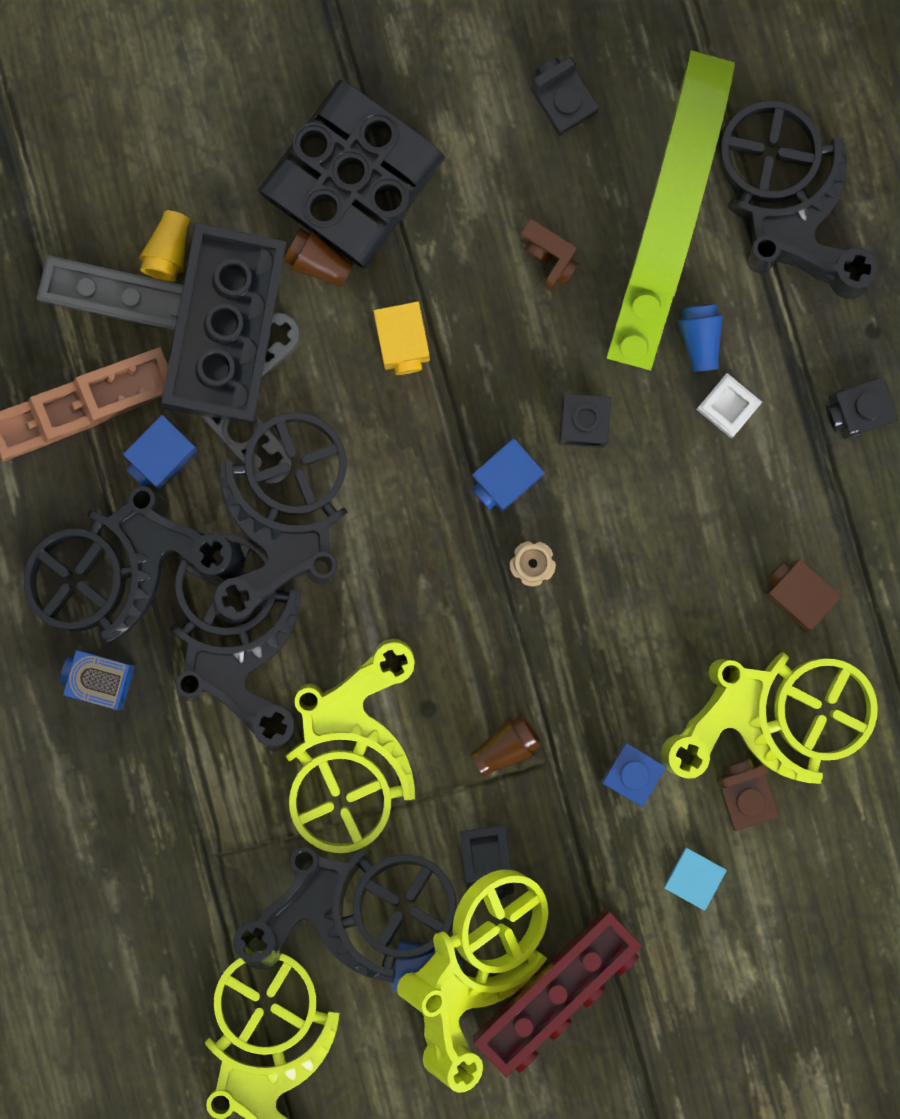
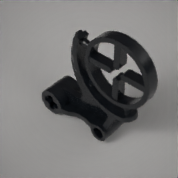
M761 101L743 108L731 119L723 134L720 144V163L727 180L742 194L740 200L731 199L728 208L738 216L749 219L752 248L747 257L748 266L756 273H766L773 267L775 262L788 264L805 271L817 280L830 283L832 290L842 298L855 299L862 296L877 276L878 263L875 257L863 248L838 249L821 245L815 238L816 228L834 209L844 187L847 170L844 138H834L830 144H821L819 132L812 120L800 109L788 103ZM773 113L767 141L768 146L772 148L778 142L783 115L798 123L810 140L812 154L780 148L776 158L780 161L811 167L805 178L791 188L781 191H768L774 159L772 156H767L763 162L758 189L746 183L734 170L730 161L729 150L760 156L765 149V145L760 142L731 136L733 130L742 121L756 114ZM822 155H832L831 167L825 184L815 195L809 198L804 189L807 188L817 173ZM793 197L799 203L798 205L782 209L760 208L750 204L752 200L775 203L786 201ZM759 252H765L768 257L762 256ZM849 266L858 269L856 275L861 276L858 281L849 278L851 272H846Z
M298 412L275 416L262 424L253 434L246 450L244 463L232 464V461L229 460L220 462L221 488L229 513L241 531L264 549L268 558L266 565L262 568L239 577L227 579L219 585L214 595L213 607L217 616L224 622L235 624L248 619L260 603L269 598L283 585L299 576L307 574L312 582L323 584L328 582L336 572L337 561L330 553L329 527L347 515L348 511L345 507L337 511L330 501L336 496L345 479L347 457L344 445L338 434L329 424L318 417ZM289 422L311 425L323 432L332 443V445L305 454L301 459L303 465L307 466L334 455L338 457L339 468L336 482L328 494L317 502L304 470L298 469L296 471L295 479L306 504L305 506H288L278 503L267 496L258 485L286 474L290 469L288 463H281L253 474L252 469L254 448L260 438L273 427L276 428L287 458L293 459L295 457L296 449L285 424ZM234 476H246L247 483L255 497L269 508L266 517L256 512L246 502L236 485ZM320 509L328 517L307 525H286L276 522L280 513L297 516L310 514ZM317 561L327 564L329 572L327 574L318 573L314 568V563ZM228 590H234L237 596L243 594L246 596L247 601H244L241 606L243 611L236 612L233 606L224 607L222 601L227 599Z
M139 486L129 494L128 503L108 518L89 510L87 517L94 519L89 531L65 529L55 532L41 541L27 561L24 572V591L31 609L45 623L67 631H84L100 625L104 630L101 632L103 639L108 644H111L129 632L147 612L158 589L162 561L168 553H179L193 564L198 571L219 581L235 578L241 573L245 561L244 553L238 544L219 534H204L172 522L165 517L169 510V503L166 497L149 487ZM104 525L109 527L123 543L129 556L130 566H124L117 549L108 540L100 536ZM69 539H91L95 542L78 563L75 572L81 576L88 575L106 551L111 560L114 573L112 591L107 599L89 584L82 581L78 582L76 585L77 589L101 607V609L93 616L82 621L61 622L55 619V617L72 596L75 589L71 585L63 584L44 609L36 588L38 569L43 561L60 576L70 579L73 576V572L51 555L49 551L59 543ZM217 550H220L221 556L224 557L220 565H217V561L213 558V554ZM132 577L127 602L118 618L112 623L109 617L116 611L123 598L126 578Z
M221 535L241 546L240 548L243 550L245 560L251 550L266 565L267 554L256 543L238 535ZM183 558L176 574L175 588L179 605L189 620L181 628L175 624L170 628L179 639L188 645L184 672L176 680L177 691L183 699L189 702L199 701L205 693L209 694L228 707L254 733L261 745L269 749L285 747L293 739L295 733L294 720L290 712L282 706H278L247 690L245 681L251 672L271 660L288 640L298 617L301 590L290 589L289 592L277 590L257 606L262 610L246 624L232 628L215 627L212 625L217 614L214 611L213 602L203 621H201L189 609L185 600L183 585L186 572L215 586H219L221 581L198 571L193 564ZM244 594L241 595V596H237V597H239V598H241V599L247 601V598H246V596H245ZM275 601L287 603L277 623L262 637L251 642L248 632L255 629L267 618ZM196 628H199L215 636H238L240 646H211L190 637V634ZM191 679L197 680L199 687L194 693L184 692L185 682ZM276 715L283 718L281 724L287 728L285 734L276 733L272 739L266 738L264 735L267 731L266 728L261 727L262 722L265 719L273 721Z
M302 847L295 850L291 855L290 864L297 874L291 886L277 901L265 909L258 921H249L239 927L233 938V947L236 954L250 967L258 970L268 969L274 966L280 959L282 947L295 925L302 920H308L316 926L326 947L345 966L368 978L394 983L396 972L393 970L396 959H417L435 951V946L432 939L427 944L415 949L396 950L389 948V944L404 921V915L400 911L394 913L378 941L369 934L362 915V905L366 891L394 907H398L401 904L398 896L374 883L373 880L380 873L394 866L416 865L422 867L406 893L407 900L410 903H414L432 873H434L444 884L448 895L449 907L445 923L438 921L417 907H412L410 914L414 919L438 933L443 931L448 936L453 929V920L457 909L456 894L446 874L436 864L420 856L408 854L395 855L372 865L368 861L372 852L367 847H364L348 863L318 857L312 849ZM313 861L309 869L302 870L305 862ZM360 868L365 874L357 885L354 894L353 915L343 917L346 890L351 879ZM357 926L366 942L377 952L385 955L382 966L369 961L355 949L348 937L346 928ZM256 937L258 940L262 938L267 944L266 949L262 953H259L257 950L254 952L249 946L253 938Z

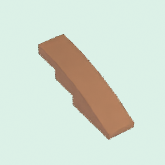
M161 347L78 376L71 383L30 397L27 402L0 411V463L94 427L161 398L168 366Z

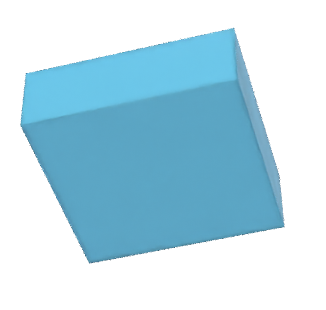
M685 847L663 888L705 911L727 870Z

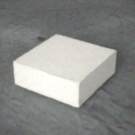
M726 373L696 410L732 439L760 406L762 401Z

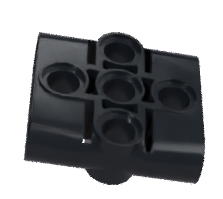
M338 80L307 124L302 125L296 131L293 143L257 191L275 207L310 232L313 230L332 248L364 269L395 226L406 217L409 207L446 157L428 140L343 80ZM375 128H383L391 134V139L385 146L374 147L366 141L367 134ZM312 138H320L326 142L327 148L321 156L309 157L302 152L304 143ZM293 159L297 164H299L301 167H303L306 171H304L303 169H301L299 166H297L296 164H294V163L291 162L290 160ZM347 165H357L364 170V176L358 183L347 184L339 178L340 171ZM385 191H393L401 197L402 201L395 210L384 211L376 205L377 197ZM329 201L337 207V212L331 220L319 221L312 216L314 206L319 202ZM375 221H377V222H379L380 224H382L383 226H385V228L383 229V228H382L380 225H378Z

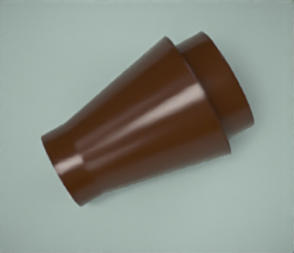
M299 228L283 260L291 265L290 270L333 283L340 288L354 265L313 230L308 233Z
M521 715L515 720L509 717L470 755L480 773L486 777L494 771L534 757V751L540 748L542 743L525 716Z

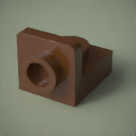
M530 218L520 235V241L526 244L523 251L544 265L549 260L556 263L544 283L545 289L552 292L557 283L565 287L579 266V263L573 260L577 247Z
M750 758L725 766L727 774L717 777V781L734 831L779 818L766 777L768 772L765 765H753Z

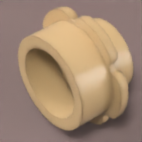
M530 541L521 543L514 551L515 557L510 561V569L514 577L522 579L521 581L524 585L531 587L540 585L544 579H550L556 567L555 562L552 560V550L542 542L532 544ZM535 559L537 566L531 568L528 565L529 560Z

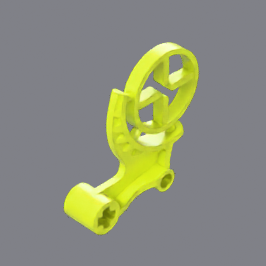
M384 640L376 647L373 655L364 664L360 665L343 682L323 693L317 685L311 683L304 684L297 690L295 707L302 714L304 740L292 748L285 757L288 761L297 758L303 767L299 770L293 781L289 797V808L292 821L300 835L311 845L321 850L332 853H349L362 849L373 842L386 826L390 815L392 798L415 799L413 774L402 746L384 725L370 717L363 708V702L366 697L393 684L402 683L412 674L415 664L413 653L410 647L401 640ZM392 649L396 655L404 654L407 660L401 662L403 669L395 673L391 667L382 668L380 662L386 661L384 653ZM305 693H313L318 701L312 706H307L302 703L300 697ZM330 740L356 741L353 751L332 750L321 753L313 758L306 752V749ZM367 746L378 751L389 761L399 777L401 786L389 787L387 779L380 768L372 760L364 756ZM347 759L358 762L367 767L377 778L347 792L346 800L348 802L356 801L380 789L383 791L384 806L381 817L376 826L364 837L361 836L350 809L347 806L341 808L340 814L353 842L340 844L324 841L313 835L304 825L333 811V801L324 802L300 814L298 813L297 792L307 773L317 765L332 796L336 797L340 794L339 785L329 766L328 760Z
M782 652L773 659L765 671L743 668L740 663L732 660H716L711 664L708 672L710 680L717 685L712 697L704 708L689 721L682 734L673 735L665 741L660 752L661 761L668 771L677 776L687 779L696 778L708 768L710 753L720 733L726 728H733L740 734L751 753L769 769L793 780L821 784L823 773L819 772L821 760H837L853 754L866 743L872 734L878 712L874 689L860 670L849 663L836 659H813L791 670L785 665L789 656ZM728 666L731 670V675L725 681L722 672ZM820 666L839 668L825 696L827 703L834 704L837 702L850 675L860 685L866 700L864 723L839 710L834 709L830 711L831 718L859 732L856 738L848 745L832 752L812 751L826 724L827 718L824 715L815 716L801 744L791 734L785 718L787 695L811 708H821L822 703L820 700L792 686L803 673ZM779 674L784 679L775 697V720L767 723V697L773 680ZM779 731L790 747L800 754L810 757L808 768L804 769L790 761L776 746L771 733ZM690 744L688 752L694 756L693 761L690 765L683 762L680 768L682 760L676 756L679 748L687 750Z
M514 870L494 871L477 880L467 890L458 904L453 920V936L449 937L443 931L435 934L433 937L435 954L418 972H411L402 976L397 985L398 995L422 1012L424 1016V1036L427 1042V1047L423 1054L424 1067L429 1073L458 1093L472 1089L480 1080L483 1071L482 1060L470 1050L459 1026L461 1015L471 1008L490 1006L510 997L526 985L547 960L543 954L535 950L544 935L548 921V904L545 894L536 882ZM513 882L524 884L528 891L503 909L495 888ZM482 899H484L489 913L499 920L505 917L514 922L532 909L529 927L519 943H517L512 929L502 923L496 926L490 921L485 922L468 935L471 917ZM499 934L507 954L492 960L477 959L473 955L474 951ZM455 947L462 958L478 968L476 977L467 976L463 973L456 959ZM489 973H502L496 976L488 977Z
M281 954L279 960L284 963L269 986L267 995L269 997L275 996L293 967L301 975L307 986L309 1011L306 1020H303L279 1004H272L271 1012L300 1029L292 1038L281 1044L263 1047L247 1043L264 1014L262 1008H257L239 1037L231 1031L224 1019L222 994L225 984L253 1001L260 999L259 992L231 976L238 967L246 962L241 958L233 962L225 970L217 984L214 995V1011L217 1023L224 1035L216 1043L211 1038L204 1042L212 1053L222 1061L217 1087L207 1099L206 1104L207 1111L216 1119L227 1118L233 1111L245 1119H289L277 1110L276 1101L278 1097L298 1086L314 1073L323 1062L334 1041L340 1013L328 1011V1014L316 1011V992L313 982L303 966L288 955ZM312 1022L324 1025L320 1036L306 1052L289 1062L285 1061L283 1051L299 1042L309 1030ZM233 1043L250 1053L272 1054L275 1066L246 1064L231 1057L224 1050ZM216 1096H225L229 1100L230 1107L227 1110H218L213 1104V1099Z

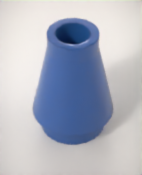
M717 304L680 308L681 319H678L677 322L691 361L692 372L719 369L718 357L723 315H718Z

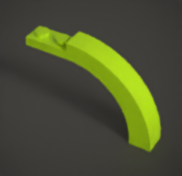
M692 50L690 52L678 93L655 190L607 359L650 371L652 369L703 199L727 105L735 62Z

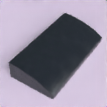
M195 223L161 397V409L227 420L254 421L287 241Z

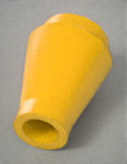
M164 211L160 223L139 257L142 261L140 268L142 273L153 279L166 282H175L177 275L183 273L187 229L190 222L187 216L176 211Z

